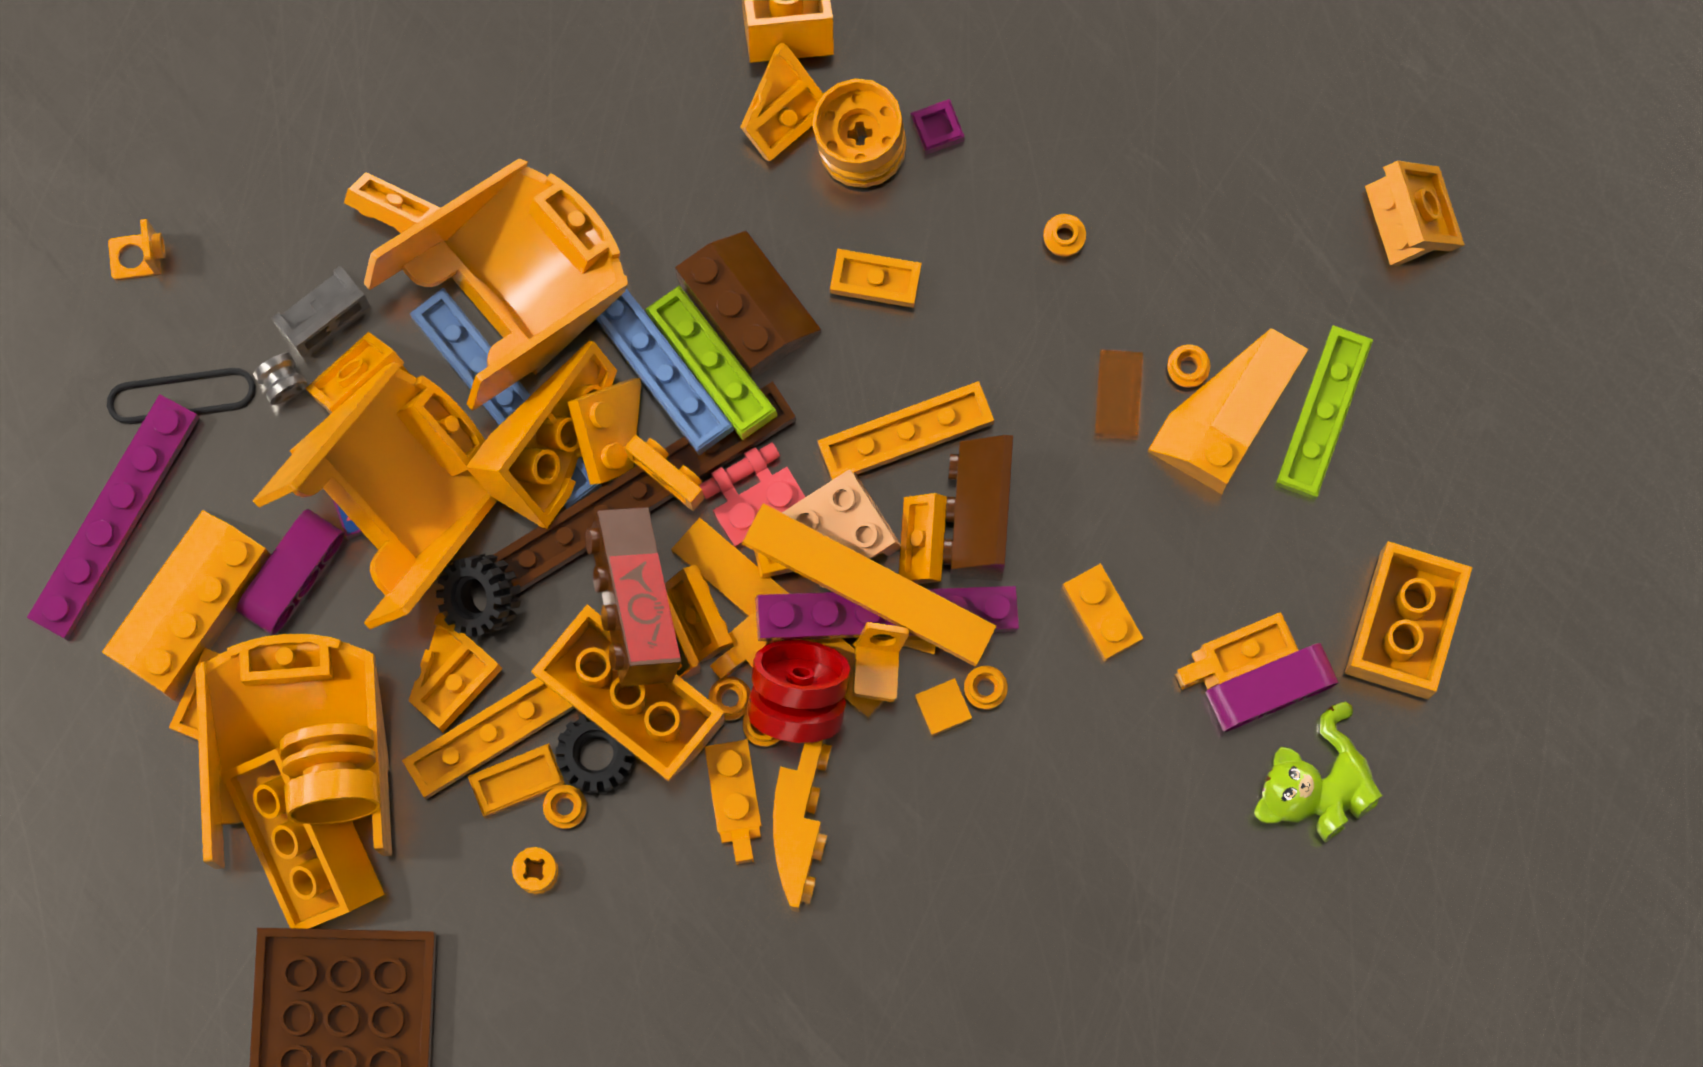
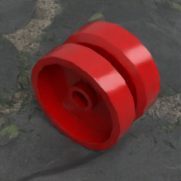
M782 640L767 644L758 650L753 660L751 678L753 687L748 705V716L751 724L768 736L794 743H814L833 737L841 731L846 709L844 697L848 689L851 669L847 659L833 648L805 640Z

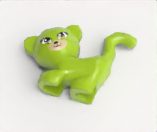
M1345 701L1333 704L1320 717V734L1339 752L1331 772L1326 778L1322 779L1318 770L1313 765L1303 761L1300 755L1291 748L1280 747L1277 750L1273 760L1274 766L1268 772L1262 788V799L1258 802L1254 811L1256 818L1260 822L1265 824H1277L1281 821L1299 823L1307 817L1317 814L1320 816L1316 824L1317 834L1326 843L1345 829L1344 824L1348 822V819L1344 812L1349 810L1359 819L1378 805V800L1383 795L1372 779L1367 759L1357 751L1349 737L1337 730V723L1350 718L1353 714L1354 709L1350 703Z

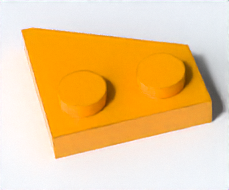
M780 43L776 46L740 126L762 157L767 161L774 159L812 126L815 106L823 95L820 88L787 44Z
M640 378L628 379L567 402L590 485L601 484L617 478L634 466V462L627 457L624 447L637 435L641 394Z
M439 613L434 621L436 629L429 650L425 649L420 663L421 674L414 682L408 701L443 733L503 668L473 640L466 636L465 633L459 634L454 631L456 625H448L444 620L446 616Z

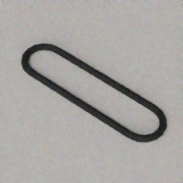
M224 368L130 381L118 384L110 391L106 406L109 414L118 422H143L147 415L123 417L117 414L113 407V399L119 391L140 386L239 374L247 380L249 385V391L244 399L235 403L188 409L196 414L231 410L243 407L251 401L255 394V383L253 377L241 368Z

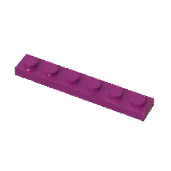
M161 394L158 395L28 614L27 618L68 641L200 418L196 413Z
M1016 586L928 589L996 625L993 633L1016 632L1019 629ZM834 592L757 595L755 598L758 641L859 638L865 624L868 622L897 626ZM878 634L872 637H887L890 635Z

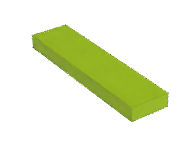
M680 285L645 309L648 317L726 416L742 440L778 416L776 409Z
M1332 325L1275 486L1314 500L1317 499L1373 339Z

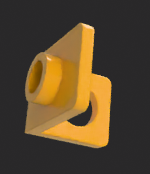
M147 219L140 220L141 234L116 237L108 240L111 276L114 280L162 274L160 259L165 258L164 239L162 233H156ZM128 246H137L143 251V261L135 268H126L121 265L119 260L120 253Z
M872 622L865 624L855 646L853 695L855 697L888 702L895 701L898 687L899 652L909 636L908 628ZM878 634L890 635L894 638L890 640H879L873 638L872 636Z

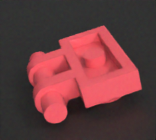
M773 442L759 450L754 447L744 453V459L725 470L723 467L716 469L710 473L712 477L699 486L706 500L721 492L726 500L724 504L713 509V514L736 549L743 545L741 543L763 503L782 513L805 498L788 467L773 475L769 471L767 464L781 457ZM754 472L760 483L738 494L733 484Z

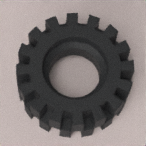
M480 554L453 561L454 564L448 565L443 570L447 575L439 577L438 584L443 585L444 589L436 590V598H444L445 604L438 605L440 613L448 611L449 615L444 620L448 625L456 624L454 631L457 633L466 632V636L473 637L495 632L509 625L508 621L514 620L517 616V613L511 609L520 607L521 600L514 598V594L521 592L520 585L512 586L511 580L517 578L514 571L505 572L509 564L504 560L497 562L498 556ZM474 579H477L483 585L486 592L487 603L484 611H480L475 606L471 597V584Z
M580 715L577 721H570L566 725L567 729L564 733L560 732L558 737L559 743L555 749V755L557 756L559 770L571 786L582 790L585 794L599 793V795H605L609 790L614 789L616 791L621 788V783L627 782L631 777L632 768L635 769L636 765L635 755L585 715ZM591 738H603L613 748V758L610 764L601 770L587 769L580 762V749Z

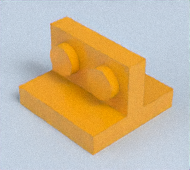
M1396 161L1383 167L1386 174L1385 177L1365 186L1390 265L1400 266L1433 250L1451 252L1465 245L1439 166Z
M367 332L305 389L315 401L331 414L384 366L395 362L402 365L399 369L407 373L409 372L403 366V360L393 349L372 333Z

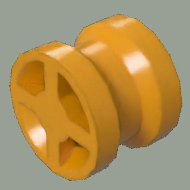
M538 847L526 848L516 856L512 865V873L516 883L527 893L535 895L544 894L557 883L559 876L558 865L552 855L545 849Z

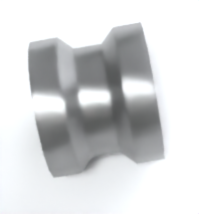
M283 353L270 358L262 363L253 373L257 382L265 385L267 389L266 397L271 405L284 403L297 396L307 387L308 383L304 376L296 373L294 369L295 361L290 353Z

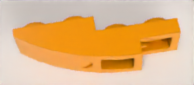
M826 740L804 743L798 770L780 766L775 789L773 839L776 862L790 909L800 912L802 902L811 903L816 884V878L809 876L813 859L822 860L827 841V835L820 833L821 822L806 818L807 812L815 814L819 802L821 788L814 787L818 770L826 772L832 746L825 744Z

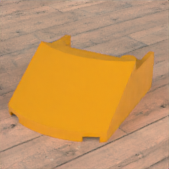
M520 158L375 249L370 254L364 279V285L371 290L401 270L414 283L423 287L437 286L451 277L499 332L503 339L490 348L486 359L487 368L479 372L474 378L467 401V406L472 411L529 373L533 372L536 375L625 292L628 285L627 275L624 276L619 260V248L611 232L596 211L580 194L552 173L547 177L527 167L528 161Z
M395 362L384 366L290 450L292 455L253 499V502L260 508L291 492L300 497H310L323 488L373 543L378 551L370 563V573L372 580L385 596L364 621V624L370 630L405 616L413 609L498 501L488 494L466 468L485 442L476 425L465 411L439 386L423 375L416 378L399 369L402 365Z
M280 634L251 639L227 648V651L207 662L203 661L195 667L204 863L214 869L225 868L223 825L242 823L221 773L280 747V739L288 733L306 727L333 723L358 724L373 730L374 747L371 750L375 751L376 763L366 771H371L378 775L381 800L380 810L372 814L374 849L380 855L392 856L388 783L390 767L376 657L373 653L332 637L312 634Z

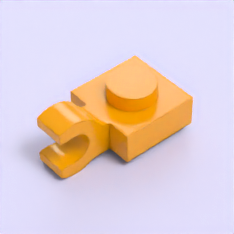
M756 610L729 633L734 647L720 656L710 667L720 679L729 677L746 661L753 668V660L757 651L767 644L778 642L758 641Z

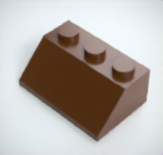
M746 230L710 242L675 267L679 284L752 380H755L822 332L821 328Z
M999 435L960 441L959 454H950L948 480H957L956 497L947 496L945 522H953L954 529L953 539L944 538L943 564L951 565L950 577L1002 581L1006 557L1013 435Z

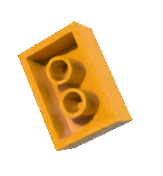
M1387 541L1379 555L1345 674L1429 700L1437 692L1472 567Z

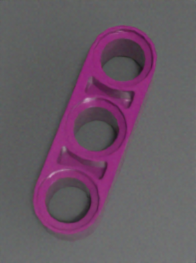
M311 509L304 510L248 586L237 604L236 612L270 635L277 634L287 623L333 558L344 540L345 532Z
M1317 643L1218 684L1205 693L1221 729L1225 733L1320 694L1336 686L1339 682L1322 644Z

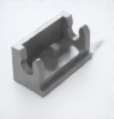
M341 266L333 270L334 274L283 314L278 312L272 317L274 323L302 358L370 306L364 293Z

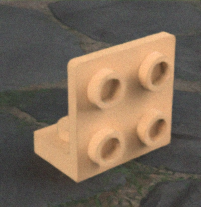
M851 469L782 512L869 559L874 558L880 553H884L889 557L900 550L901 547L899 540L859 476Z

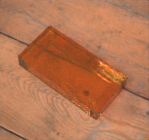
M1100 349L1094 436L1138 438L1143 352Z

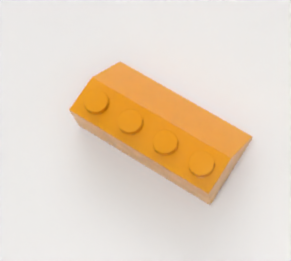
M202 510L102 653L172 700H175L192 676L204 647L211 649L235 615L240 598L271 556L270 552L232 525Z
M587 604L532 669L531 673L669 782L698 756L704 746L707 745L725 723L724 711L677 674L672 683L621 687L618 670L613 671L609 661V647L612 644L610 631H604L601 615Z
M280 747L223 772L221 775L289 927L309 929L349 913L385 894L352 821L313 825L295 823L287 819L284 785L294 778L282 773V761L285 758L280 755Z

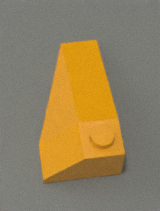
M1270 328L1169 414L1147 452L1216 492L1223 494L1308 349Z
M588 341L488 436L466 468L490 496L538 526L548 528L572 494L576 481L571 478L578 458L582 457L567 402L612 386L617 369L594 341Z

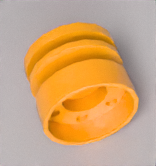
M854 78L839 82L823 93L815 106L812 126L822 164L829 174L847 186L861 188L882 184L893 176L905 159L907 140L899 104L891 92L873 80ZM859 136H866L865 145L860 146L856 144L858 143Z
M333 723L298 729L280 739V755L285 758L282 761V773L294 778L284 785L287 819L301 824L325 825L361 819L380 810L381 800L378 775L371 771H366L376 763L375 751L371 750L374 747L373 730L358 724Z

